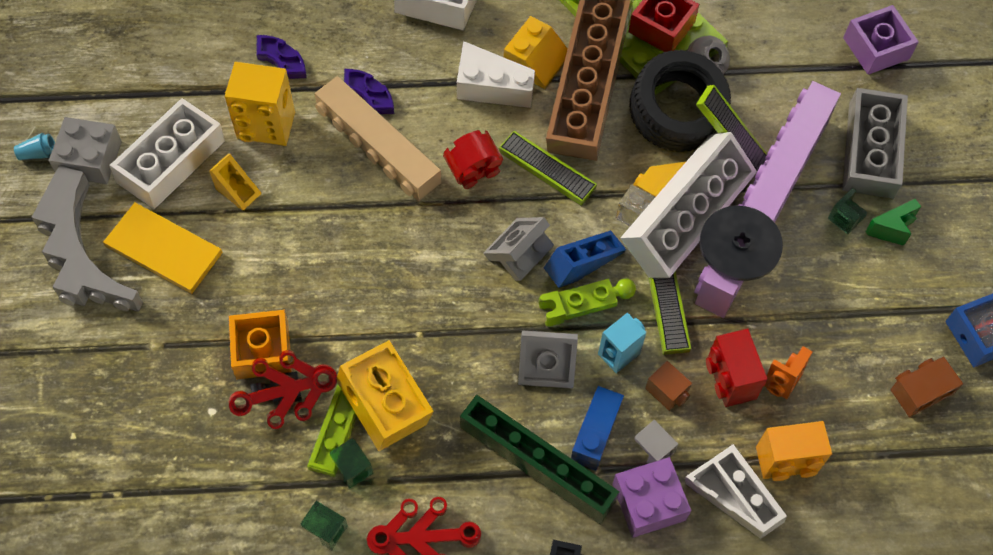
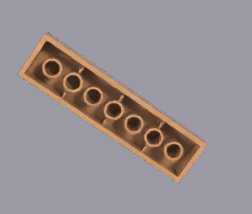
M634 0L579 1L546 136L548 153L597 161Z

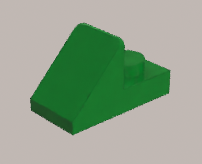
M913 199L873 218L865 231L866 234L898 245H905L911 236L907 226L917 219L916 215L921 205L916 199Z

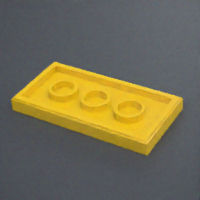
M134 202L103 241L105 247L193 294L223 254L221 248Z

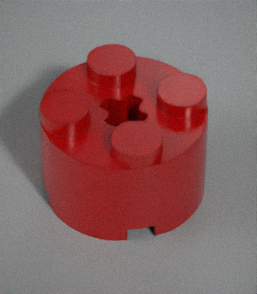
M477 130L463 135L453 142L455 147L451 151L447 148L443 153V157L457 183L462 185L464 189L472 188L478 183V179L485 176L487 179L498 175L500 173L499 166L503 162L500 151L486 130L484 134Z

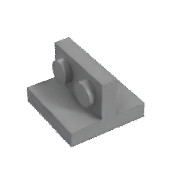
M544 217L516 218L483 254L489 261H500L515 281H521L554 246L544 232L550 224Z
M522 330L518 385L573 388L578 334Z

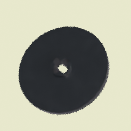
M729 206L716 211L706 220L700 234V249L709 266L720 275L737 281H751L764 277L776 267L782 255L783 240L779 228L765 213L747 206ZM738 239H743L744 247L739 246Z

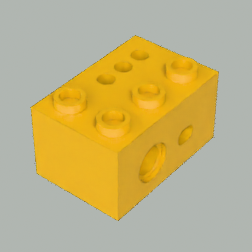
M234 62L224 97L237 139H241L244 142L255 141L287 146L295 116L287 70L284 68Z
M390 340L340 365L337 383L378 451L387 448L428 424L434 411Z

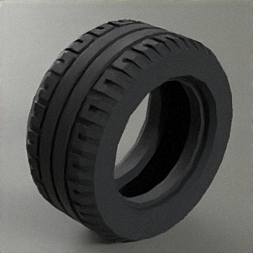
M687 50L664 52L648 61L635 81L629 98L631 119H633V123L636 125L635 127L639 130V133L643 134L647 141L652 142L653 145H657L659 148L669 151L675 150L676 152L695 150L709 135L716 134L717 131L704 114L695 121L682 122L671 119L662 112L656 103L655 88L664 82L679 81L690 85L701 97L707 86L715 85L730 105L731 91L729 83L721 69L701 54Z

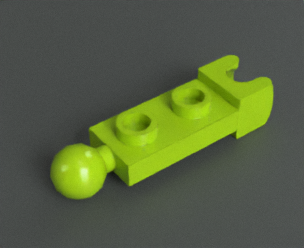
M624 278L619 280L616 286L612 287L610 279H605L561 292L553 291L542 294L539 297V308H550L553 310L546 314L545 325L551 327L564 323L565 320L616 307L618 304L616 297L622 299L632 298L636 293V285L632 280Z

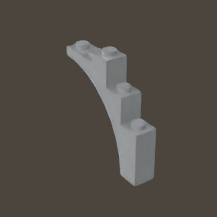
M59 165L31 217L38 231L50 236L42 250L48 265L54 269L61 270L52 288L58 295V299L67 305L79 304L85 306L89 298L100 304L104 302L111 303L123 311L131 309L139 312L143 301L138 291L117 283L102 273L88 258L81 238L80 219L83 202L90 184L84 172Z

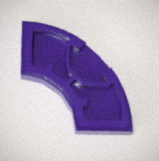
M257 35L256 55L258 60L268 61L277 68L286 69L288 79L307 78L304 61L297 50H294L286 44V41L277 37Z
M344 69V82L379 114H394L393 99L385 85H382L373 75L364 71Z

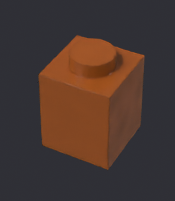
M666 361L648 378L645 389L670 411L675 405L681 407L689 399L690 394L688 392L692 382L669 361Z

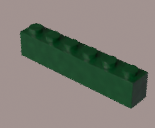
M476 394L460 415L461 429L600 525L616 503L620 491Z

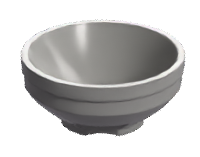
M703 36L694 40L687 51H693L710 59V49H716L720 58L718 62L713 63L724 74L730 63V55L726 45L714 36Z

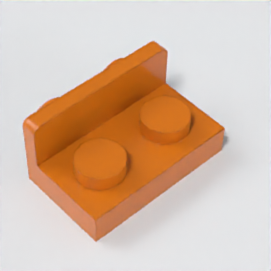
M803 346L798 354H791L785 365L777 360H773L764 385L767 390L774 396L788 399L803 375L813 351Z

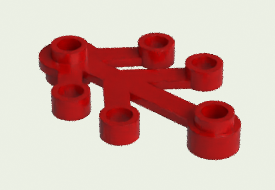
M285 350L279 357L281 366L285 369L293 368L307 376L295 380L270 367L266 359L257 358L252 362L253 374L257 377H265L279 385L249 394L245 391H236L229 398V409L236 416H244L250 412L252 405L282 397L276 409L270 411L267 415L268 426L272 429H279L283 426L284 417L299 392L310 389L304 402L298 403L294 408L296 418L300 421H306L311 417L312 408L321 393L329 392L336 386L338 381L337 373L329 365L322 364L313 367L298 359L293 351ZM287 355L294 358L289 364L283 362V358ZM262 363L266 368L263 371H257L255 366ZM321 374L328 375V379L324 382L319 381L318 377ZM237 398H244L246 402L243 405H237L235 400ZM307 408L308 413L306 415H299L298 410ZM273 416H279L281 418V420L278 423H272L270 421V419Z
M435 497L430 501V508L408 532L397 531L408 518H413L417 515L418 504L413 499H405L401 503V510L386 526H375L367 535L369 549L378 555H407L397 546L407 544L421 555H445L438 554L427 543L459 541L462 546L472 548L481 540V529L474 522H465L460 528L427 530L438 516L444 515L447 511L446 500L442 497ZM435 503H442L444 508L440 511L433 508ZM406 505H413L415 507L414 511L411 513L405 512L404 508ZM466 529H473L475 534L472 537H466L464 531ZM379 535L387 537V540L382 544L376 542V538Z

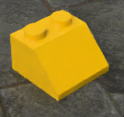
M530 16L504 48V58L535 70L534 84L545 89L564 65L568 48L551 26Z

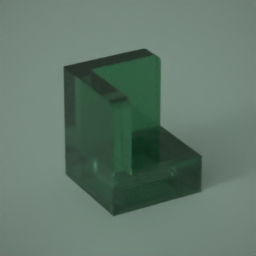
M851 188L834 205L828 217L831 222L847 234L867 215V211L852 200L857 192L854 188Z
M351 438L330 452V457L340 470L342 478L349 489L373 474L371 463L354 438Z
M316 500L302 520L301 527L320 538L323 546L333 550L348 524L345 517Z

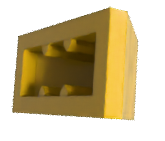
M227 154L209 170L215 189L241 210H245L262 194L231 154Z

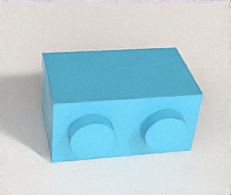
M626 313L602 333L598 355L615 373H618L640 355L647 333L642 322L637 318L633 319Z

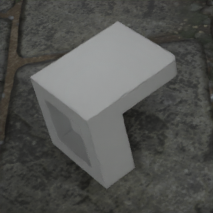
M655 419L635 436V441L649 455L647 464L671 457L678 446V443Z

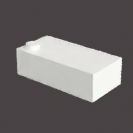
M181 98L110 164L115 182L155 209L225 142L221 124Z

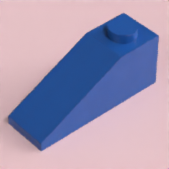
M610 230L557 247L543 268L560 288L579 281L617 258L627 249Z
M600 386L597 387L573 447L571 459L583 467L597 471L621 406L623 394Z

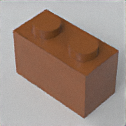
M944 356L935 361L930 358L918 366V370L912 373L910 370H906L895 378L897 382L890 390L909 417L954 395L963 385V382Z

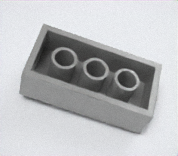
M862 88L856 89L849 103L842 191L894 199L903 182L908 95Z

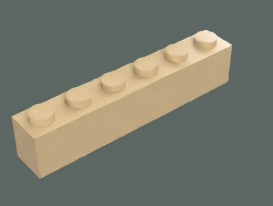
M338 76L314 93L316 99L315 107L320 115L323 117L327 116L339 132H344L348 135L351 143L356 148L360 147L363 149L373 164L378 163L389 179H395L406 195H412L417 201H420L441 184V170Z

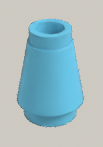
M40 133L19 145H15L14 153L18 160L50 158L55 141L50 134Z

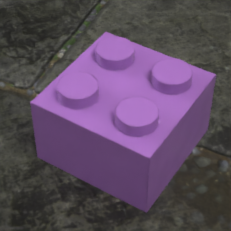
M894 5L850 20L843 37L867 75L909 60L918 44V40Z
M670 457L615 474L612 485L620 491L617 499L632 538L687 520L691 509Z

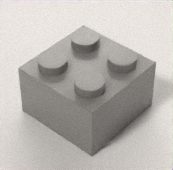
M64 117L49 162L54 172L61 165L84 172L88 182L107 184L112 172L110 164L116 160L122 140L114 124Z

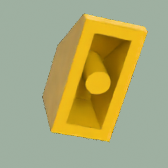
M686 161L651 166L645 174L640 173L633 184V187H635L633 198L648 206Z

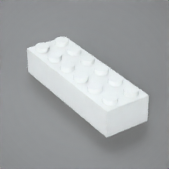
M726 132L709 135L620 238L649 278H670L700 242V234L706 220L716 211L729 207L757 173L733 134Z

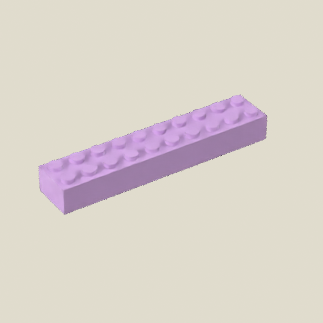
M812 81L808 90L802 89L796 106L791 109L787 117V123L780 129L776 143L769 149L764 165L761 164L753 185L750 184L745 193L744 201L739 206L755 208L765 213L775 223L825 130L841 93ZM738 239L739 246L744 247L743 239ZM708 265V267H704L698 279L699 283L694 293L698 294L695 304L724 318L743 281L726 278Z

